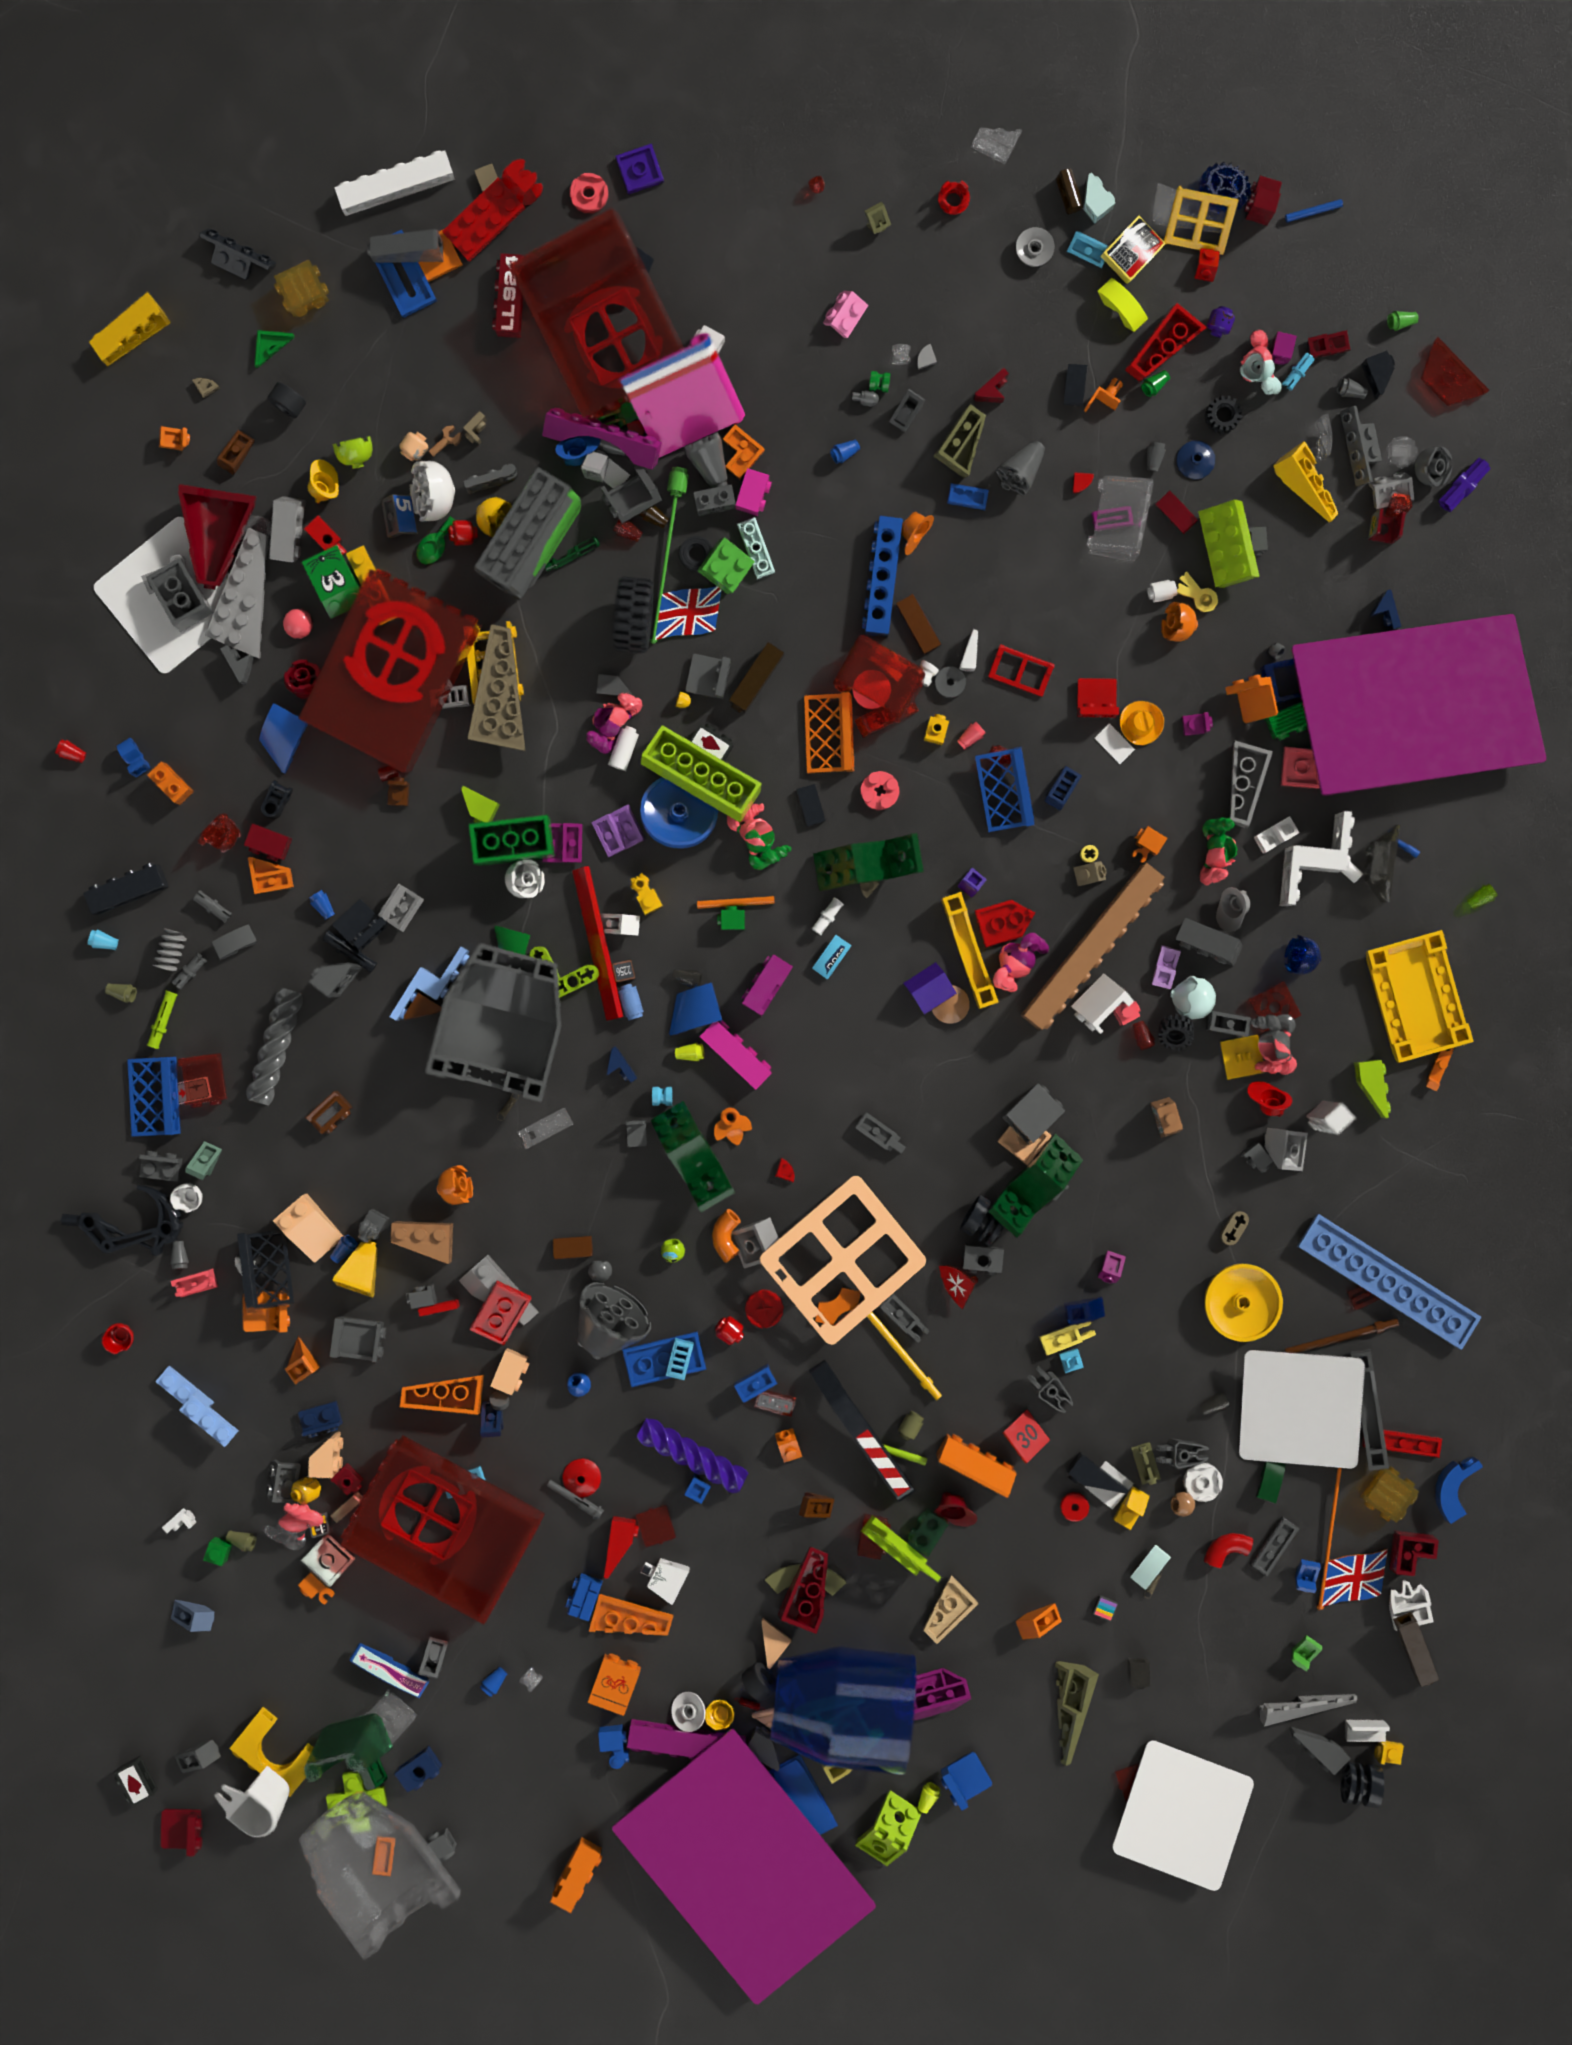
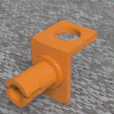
M1113 378L1106 390L1099 386L1084 411L1087 412L1095 398L1111 409L1116 410L1121 400L1115 396L1123 386V383L1119 381L1114 386L1118 379Z

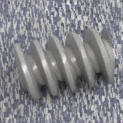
M164 928L163 930L168 935H161V938L165 940V942L159 943L163 950L156 951L161 957H154V960L159 964L153 966L169 971H177L178 968L173 964L179 963L180 960L175 956H182L178 949H183L185 946L180 941H186L187 938L180 932Z

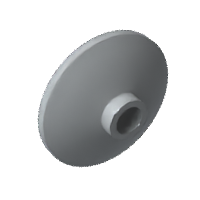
M1032 227L1023 231L1016 242V253L1019 259L1032 267L1046 264L1052 258L1055 249L1054 240L1050 233L1038 227ZM1037 247L1038 251L1033 252L1031 248Z

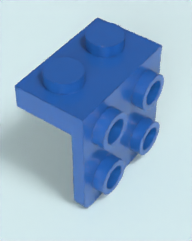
M970 1752L941 1769L943 1778L940 1780L944 1788H949L952 1795H950L953 1804L955 1806L959 1805L961 1810L968 1808V1799L992 1786V1781L975 1752Z

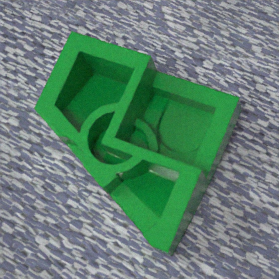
M495 925L499 949L526 955L531 935Z

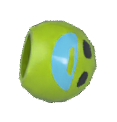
M669 1239L661 1246V1255L667 1262H678L684 1256L685 1247L680 1240Z

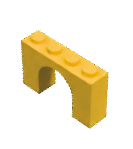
M262 1707L229 1749L232 1750L235 1757L242 1758L247 1762L248 1767L254 1771L257 1770L261 1773L266 1766L271 1768L288 1783L290 1797L319 1762L323 1754L307 1743L292 1762L284 1765L270 1762L263 1754L262 1740L278 1718Z

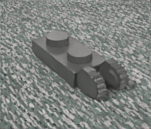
M506 464L503 465L501 470H490L481 476L473 475L463 482L467 493L472 494L512 481L517 478L518 472L515 465Z
M894 1293L879 1305L906 1334L908 1333L918 1343L921 1341L920 1336L911 1330L916 1324L922 1332L926 1334L930 1332Z

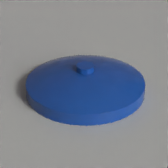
M661 777L653 782L645 791L641 801L640 816L645 830L658 843L671 848H689L703 842L712 833L717 822L718 810Z

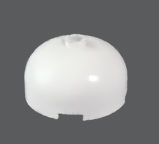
M415 462L411 473L414 474L413 483L410 484V495L412 497L414 513L419 514V521L440 520L449 513L453 505L455 488L451 476L446 468L437 462Z

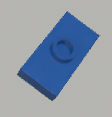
M951 483L947 504L985 510L989 490Z

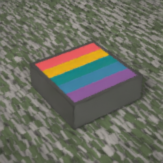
M1099 1595L1092 1613L1111 1622L1118 1602Z

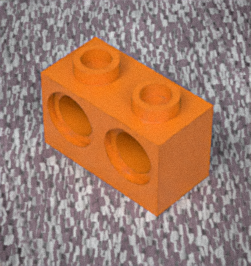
M160 762L148 774L153 782L176 804L181 805L194 792L164 762Z

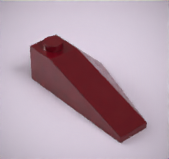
M811 1546L809 1547L778 1612L780 1620L812 1633H817L824 1616L828 1553Z

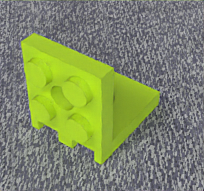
M889 1791L886 1794L874 1825L857 1839L855 1846L888 1866L907 1851L922 1812L894 1792ZM895 1814H898L901 1817V1823L895 1820Z

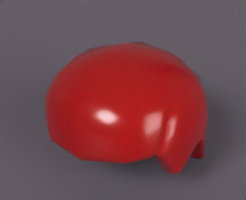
M122 1323L109 1326L102 1336L103 1347L112 1354L128 1350L134 1341L133 1331L128 1325Z

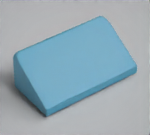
M1076 231L1067 252L1102 268L1105 261L1100 256L1109 246Z

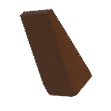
M238 430L217 458L218 466L235 475L255 439Z

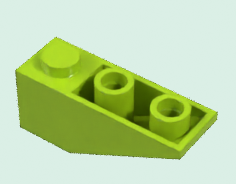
M1382 1060L1354 1062L1356 1082L1380 1117L1389 1118L1388 1113L1391 1112V1107L1386 1098L1388 1085L1384 1081V1075H1386L1385 1064L1382 1063Z

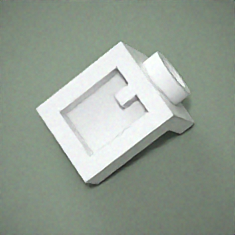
M183 1508L162 1529L168 1533L172 1529L176 1531L183 1524L190 1529L196 1523L195 1516L191 1511H186Z

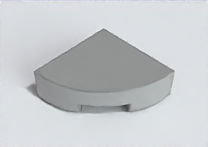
M931 344L925 346L919 353L917 361L918 370L937 363Z

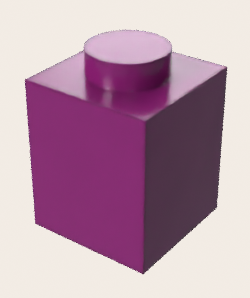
M1279 331L1276 333L1270 352L1275 364H1288L1292 359L1296 335Z

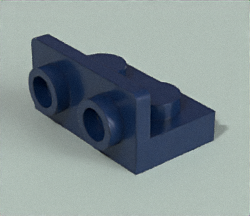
M337 1401L298 1412L303 1432H301L302 1437L308 1435V1438L320 1435L319 1432L327 1430V1433L336 1431L338 1426L343 1423Z

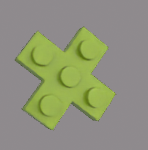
M358 1771L344 1772L342 1777L345 1792L328 1794L326 1796L329 1816L348 1813L351 1832L369 1830L371 1828L369 1810L387 1807L385 1786L366 1790Z

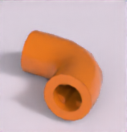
M730 1209L721 1214L714 1224L712 1232L713 1246L725 1263L729 1262L740 1252L733 1243L731 1234L741 1221Z

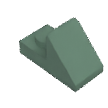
M204 1141L186 1167L185 1172L201 1180L206 1175L210 1176L222 1149Z

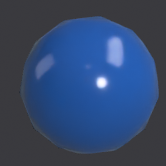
M581 1372L574 1373L567 1381L569 1393L576 1397L585 1396L591 1388L589 1377Z

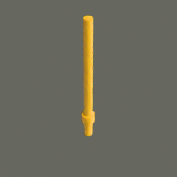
M871 1312L867 1318L920 1380V1385L927 1389L935 1400H938L942 1395L935 1388L930 1377L925 1376L877 1316Z

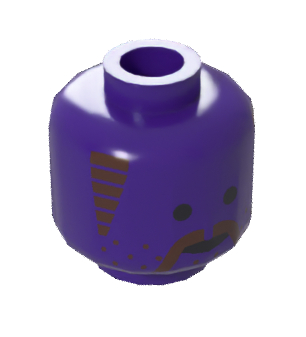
M1218 306V308L1211 311L1207 322V328L1211 330V335L1222 337V335H1227L1231 332L1235 321V316L1232 314L1233 311L1231 309Z

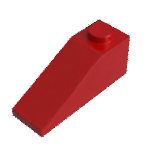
M613 1516L604 1578L608 1579L631 1546L634 1537H638L639 1526H636V1519Z

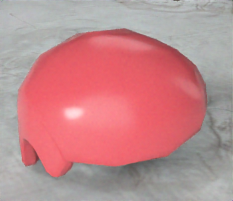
M292 609L286 613L283 619L284 630L292 638L302 639L308 636L313 628L310 613L304 609Z

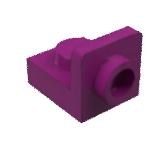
M1208 712L1182 716L1184 736L1206 734L1213 727L1212 717L1209 716Z
M1107 1251L1098 1278L1106 1283H1117L1121 1278L1126 1257Z

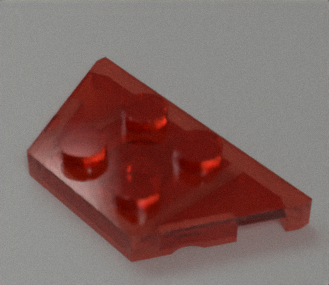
M1439 337L1434 340L1421 376L1422 381L1447 406L1485 395L1489 389Z

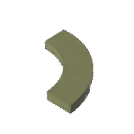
M801 1563L779 1568L769 1574L765 1581L778 1594L790 1587ZM827 1568L825 1591L833 1596L846 1584V1581L840 1575Z

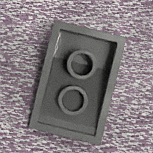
M180 558L146 577L171 623L180 632L214 613Z

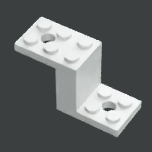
M1343 811L1335 814L1332 849L1304 846L1285 848L1280 906L1296 905V902L1299 901L1300 890H1297V887L1302 877V871L1299 869L1334 873L1346 871V868L1350 865L1348 848H1351L1352 837L1350 836V829L1354 825L1352 812Z

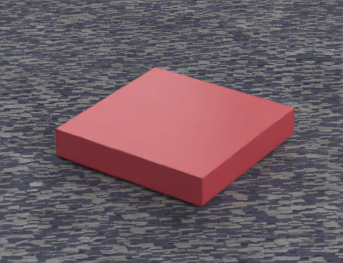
M1284 747L1280 786L1320 789L1312 749Z

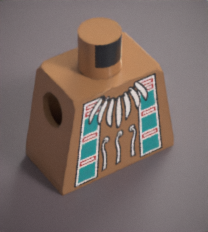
M1167 1097L1150 1103L1161 1138L1183 1130L1176 1104L1172 1099Z

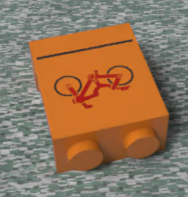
M605 1654L588 1703L624 1716L641 1667L634 1661L627 1660L626 1662L621 1660L615 1654Z

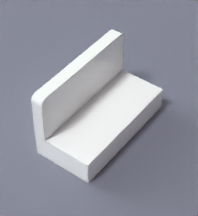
M1345 1720V1739L1347 1742H1386V1731H1389V1726L1384 1720Z

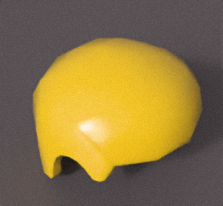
M715 1700L705 1709V1720L707 1725L714 1730L726 1729L734 1721L735 1712L732 1705L726 1700Z

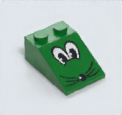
M337 544L302 561L331 619L366 602L365 596Z

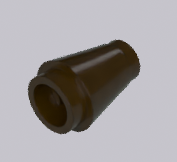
M655 505L644 510L639 515L643 518L642 520L664 528L669 520Z

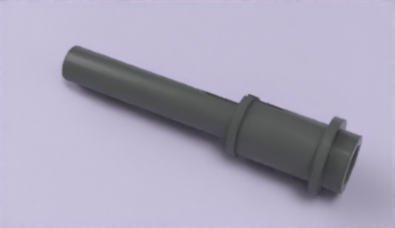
M552 1480L547 1484V1487L578 1505V1509L592 1516L593 1520H598L604 1511L601 1509L602 1506L598 1507L586 1498L581 1499Z

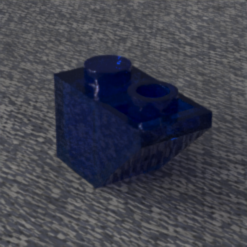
M1102 1297L1064 1303L1066 1319L1069 1325L1086 1323L1105 1317Z

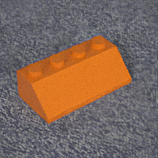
M947 1434L936 1453L938 1461L1008 1498L1017 1474L1013 1469L1014 1466L1006 1461L1003 1463L997 1461V1457L989 1452L986 1454L980 1452V1448L972 1443H969V1445L963 1443V1439L955 1434H952V1436Z

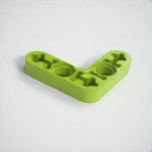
M534 947L530 952V957L533 958L537 955V950L543 952L542 960L553 962L549 952L544 947ZM586 965L563 977H560L558 973L559 986L563 984L565 988L559 990V998L597 980L599 977L598 968L594 965ZM587 969L593 970V978L591 979L590 976L583 978L584 983H582L580 975L586 974L588 972ZM571 976L576 977L578 980V984L575 987H571L568 984V979Z

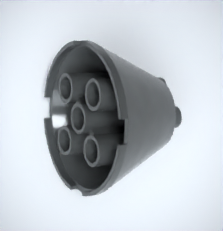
M601 1282L587 1285L581 1293L578 1338L576 1340L579 1346L583 1347L591 1353L593 1358L598 1360L642 1340L651 1329V1322H648L647 1319L648 1312L634 1296L615 1285L612 1288L603 1286L604 1283Z

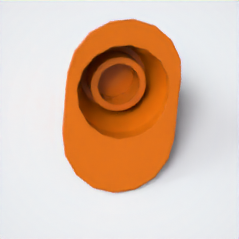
M913 512L904 521L901 530L902 535L907 540L905 547L906 555H910L915 550L922 537L931 528L934 522L932 515L925 517L917 512Z

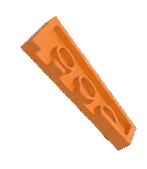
M599 1594L589 1632L605 1631V1633H613V1631L625 1632V1634L637 1632L645 1635L668 1636L673 1615Z

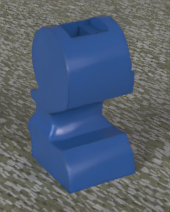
M128 738L116 746L120 756L129 764L127 767L129 773L134 777H138L151 769L132 738Z

